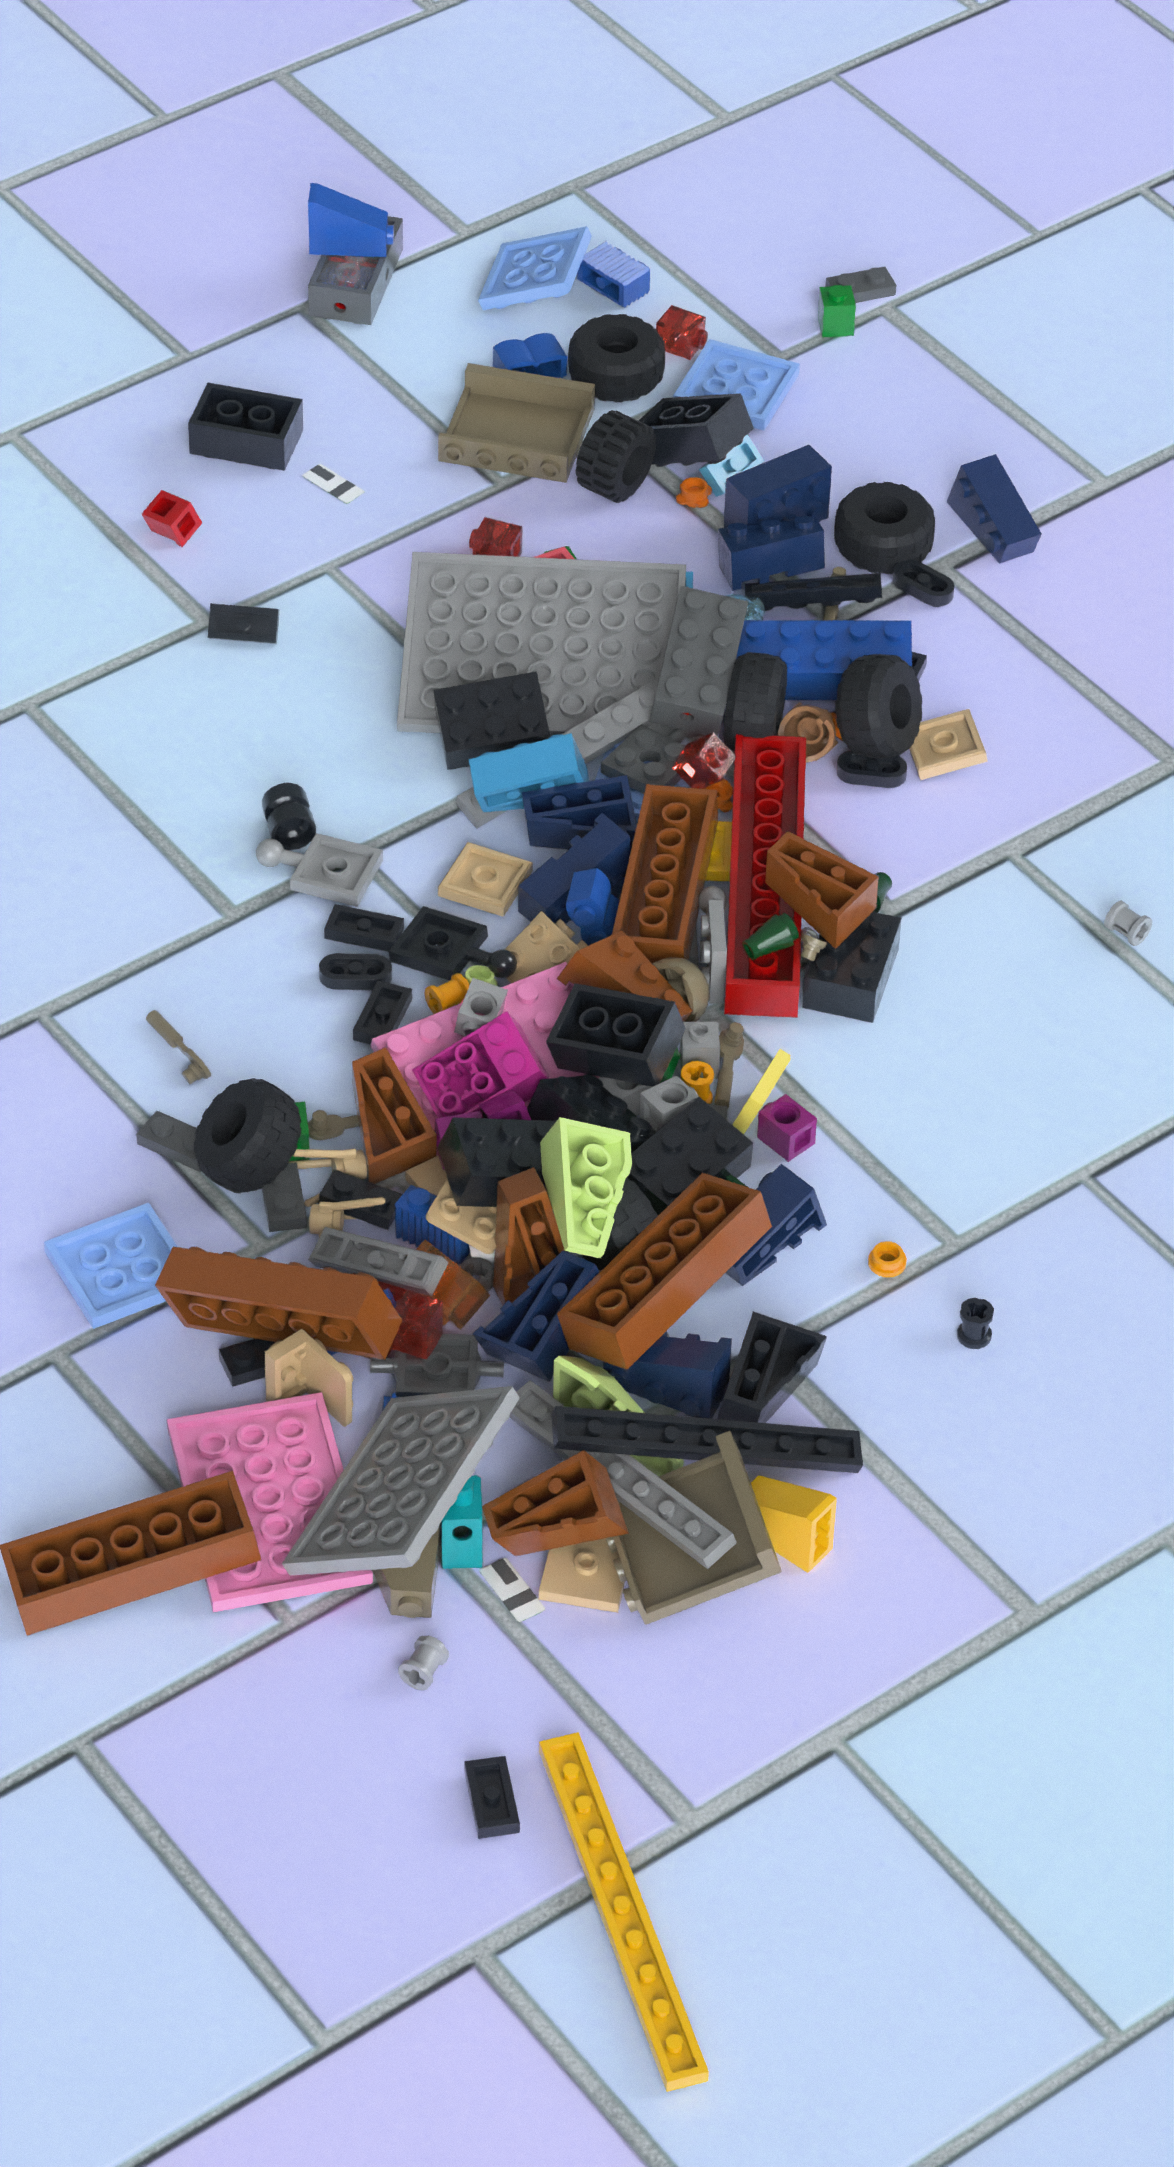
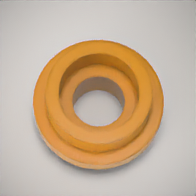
M885 1241L878 1243L868 1256L869 1268L872 1272L882 1277L897 1276L906 1268V1255L902 1248L894 1242Z

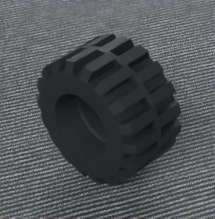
M611 410L607 414L604 413L592 425L580 447L575 470L578 484L615 503L626 501L641 486L651 468L656 450V434L654 429L618 411Z

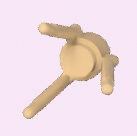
M296 1149L295 1154L292 1155L294 1157L329 1159L288 1162H297L298 1169L331 1167L332 1172L335 1169L362 1180L367 1178L366 1158L361 1149ZM319 1194L305 1200L304 1205L310 1207L312 1204L318 1203Z
M378 1197L312 1204L309 1217L310 1234H319L320 1238L325 1227L343 1231L344 1219H356L345 1215L344 1210L383 1205L385 1198Z

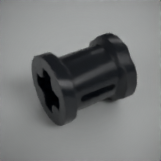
M970 1298L961 1304L960 1318L962 1323L957 1329V1339L963 1346L970 1349H980L990 1343L992 1330L989 1324L992 1322L994 1307L990 1302L985 1299Z

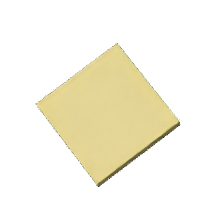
M779 1049L732 1125L741 1133L745 1134L790 1062L791 1055Z

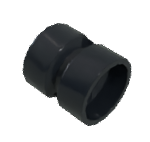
M294 783L275 785L262 798V809L268 822L271 839L279 841L284 850L300 849L308 845L316 834V824L309 809L310 805L306 792L301 786Z

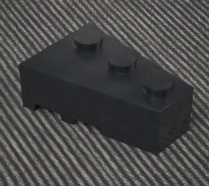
M753 1311L717 1419L766 1423L818 1365L827 1336Z

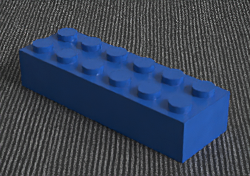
M744 620L737 657L747 652L778 656L787 664L785 700H837L836 692L844 670L848 668V665L858 657L871 654L897 655L912 667V620Z

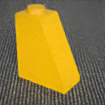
M758 1475L751 1482L775 1552L809 1573L833 1549L837 1498L829 1493Z

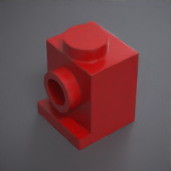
M163 490L158 493L142 513L152 532L174 540L181 547L186 544L202 524L190 501Z

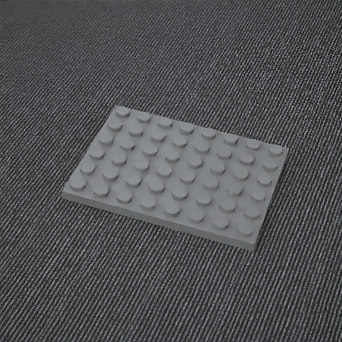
M412 552L397 731L440 733L434 704L433 690L537 671L550 737L565 733L660 676L680 586H685L686 564ZM656 723L648 727L665 736H668L675 729Z

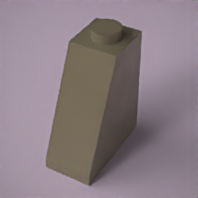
M441 1522L438 1530L431 1536L421 1552L419 1560L412 1567L372 1570L391 1615L408 1618L432 1617L441 1547Z

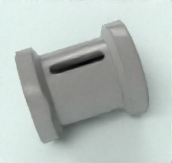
M1120 900L1107 913L1104 926L1111 931L1116 930L1128 938V942L1131 945L1137 946L1148 936L1152 927V919L1146 915L1141 917L1130 910L1128 904Z
M429 1635L420 1636L414 1644V1653L409 1660L403 1661L398 1668L400 1678L407 1685L417 1690H427L433 1683L432 1675L438 1666L444 1665L449 1658V1651L445 1645L437 1638Z

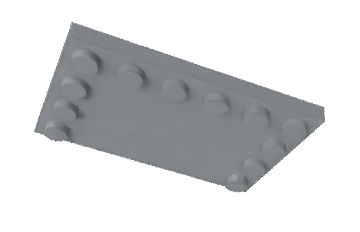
M513 1386L391 1398L283 1561L282 1565L290 1576L314 1575L318 1573L412 1567L419 1560L421 1552L431 1536L438 1530L439 1524L449 1508L456 1502L463 1486L474 1474L477 1464L491 1447L493 1439L500 1428L509 1419L511 1411L520 1399Z

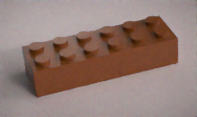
M646 784L612 935L623 930L651 963L668 957L689 959L700 908L699 895L704 889L718 825L717 790Z
M702 1173L557 1313L569 1349L628 1369L772 1227L761 1191Z
M173 1246L155 1284V1287L184 1327L273 1342L283 1341L295 1332L303 1329L313 1339L320 1340L328 1351L383 1360L386 1359L402 1322L401 1317L379 1286L376 1278L362 1272L356 1275L341 1273L330 1267L316 1269L306 1267L297 1262L283 1264L273 1262L264 1257L251 1259L240 1257L231 1252L219 1254L207 1252L199 1247L187 1249Z
M233 1471L0 1545L1 1554L27 1636L261 1561L254 1530Z

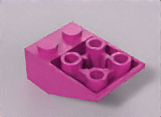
M508 1011L412 1069L438 1118L480 1111L481 1117L484 1118L479 1104L512 1089L525 1103L533 1097L541 1079H550L522 1027Z

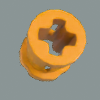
M456 973L451 976L450 981L440 986L430 985L426 987L424 992L425 999L432 1013L436 1014L460 1004L470 986L469 982L461 973Z
M692 1061L685 1064L681 1069V1080L688 1087L694 1088L698 1096L707 1104H712L713 1094L710 1091V1084L714 1079L713 1068L701 1061Z

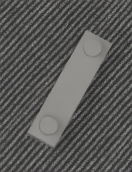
M328 1227L324 1228L308 1259L316 1267H330L341 1273L354 1275L359 1272L367 1273L376 1278L378 1283L428 1296L433 1295L449 1263L439 1255Z

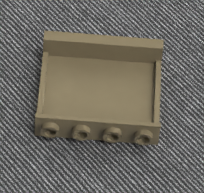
M468 363L465 369V388L447 432L439 433L438 461L567 483L594 412L595 384Z
M731 1431L715 1436L721 1452L658 1476L733 1533L737 1543L710 1568H705L618 1501L629 1534L606 1538L611 1552L618 1551L619 1558L614 1559L613 1563L621 1583L628 1582L629 1588L623 1590L627 1605L631 1613L639 1611L645 1625L782 1572L742 1456Z

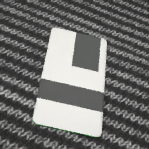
M322 464L316 465L302 475L346 504L365 493L364 490Z
M502 1558L479 1570L518 1622H522L545 1611L543 1604L507 1558Z

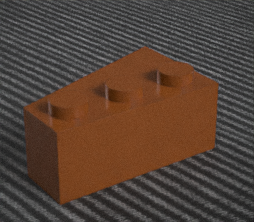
M788 831L767 851L765 883L835 949L876 909L879 876Z
M623 930L578 950L557 977V980L565 986L570 981L572 984L576 983L674 1001L683 1022L693 1012L682 996L675 991Z
M385 1047L352 1061V1085L362 1147L367 1163L368 1182L377 1184L436 1157L437 1135L387 1048Z
M535 1168L498 1181L493 1288L502 1306L508 1300L511 1303L514 1302L529 1288L527 1283L562 1251H565L546 1189Z
M585 1450L482 1506L492 1539L514 1556L629 1534L606 1467Z

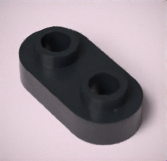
M910 559L898 562L894 566L893 584L898 589L933 607L947 605L953 600L954 582L948 576L917 560Z
M850 750L838 757L837 776L843 782L852 785L895 788L906 781L907 763L898 755L887 759L869 758L856 755Z
M330 954L325 956L319 963V979L325 987L330 989L373 990L377 981L391 983L392 964L388 958L379 954Z

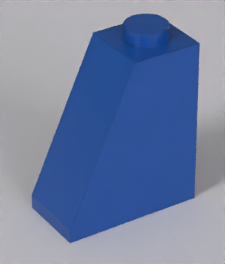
M310 183L308 199L309 254L386 257L387 245H393L394 225H388L387 211L321 184Z

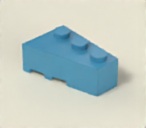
M572 733L553 735L546 740L531 744L521 743L511 749L499 752H486L479 757L469 759L474 794L483 812L524 809L521 792L589 781L587 766Z

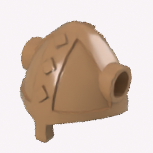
M799 702L780 722L778 736L806 737V763L817 761L838 744V741L835 739L836 731L832 720L833 715L827 709H821L809 704L803 705Z

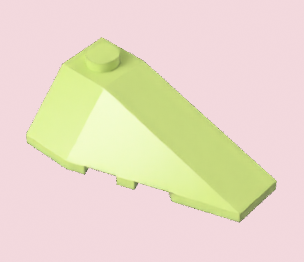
M559 1117L542 1139L540 1145L542 1175L563 1247L568 1252L601 1258L604 1255L613 1227V1217L617 1205L621 1201L624 1192L622 1189L625 1179L629 1175L632 1166L630 1133Z
M558 1356L554 1360L553 1398L565 1407L645 1413L618 1381L602 1367L595 1366L585 1359L577 1357ZM630 1455L657 1476L681 1468L684 1465V1459Z

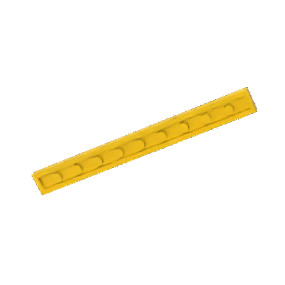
M577 1732L539 1741L540 1757L666 2092L707 2082L709 2076L707 2065L580 1734Z

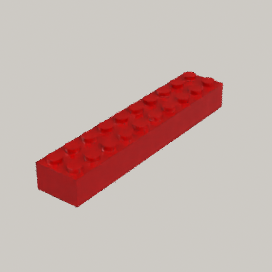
M736 734L724 1014L798 1018L802 917L765 883L767 851L787 831L804 839L806 737L768 736L753 738ZM782 913H786L796 925L799 938L793 941L794 944L791 947L751 960L745 953L742 942L758 930L773 914L779 916Z

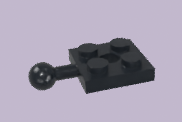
M425 906L421 908L389 950L390 962L449 981L452 975L461 973L469 961L487 966L497 978H508L513 975L517 968V960L512 952L500 949L491 953L479 949L488 937L486 925ZM440 942H445V944H443V945L434 946V945L439 944Z

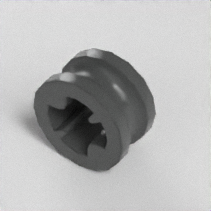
M470 1258L462 1262L459 1267V1286L461 1290L472 1296L488 1293L493 1287L492 1264L483 1258ZM473 1275H479V1279H473Z

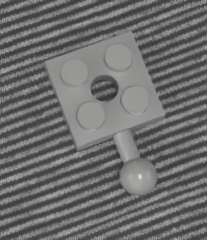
M316 833L305 854L284 850L279 841L265 839L257 846L256 857L259 863L266 867H275L280 863L297 867L290 879V890L358 907L383 862V850ZM336 868L344 869L341 872H332Z
M715 886L703 889L699 895V907L706 913V915H701V937H706V941H700L699 957L700 963H707V967H701V971L704 973L709 984V1004L724 1003L727 956L724 921L727 897L722 889Z

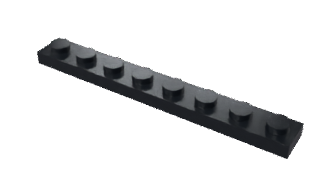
M555 1406L551 1413L554 1449L702 1460L721 1452L715 1436L731 1431L744 1464L859 1473L863 1467L860 1432L854 1430Z

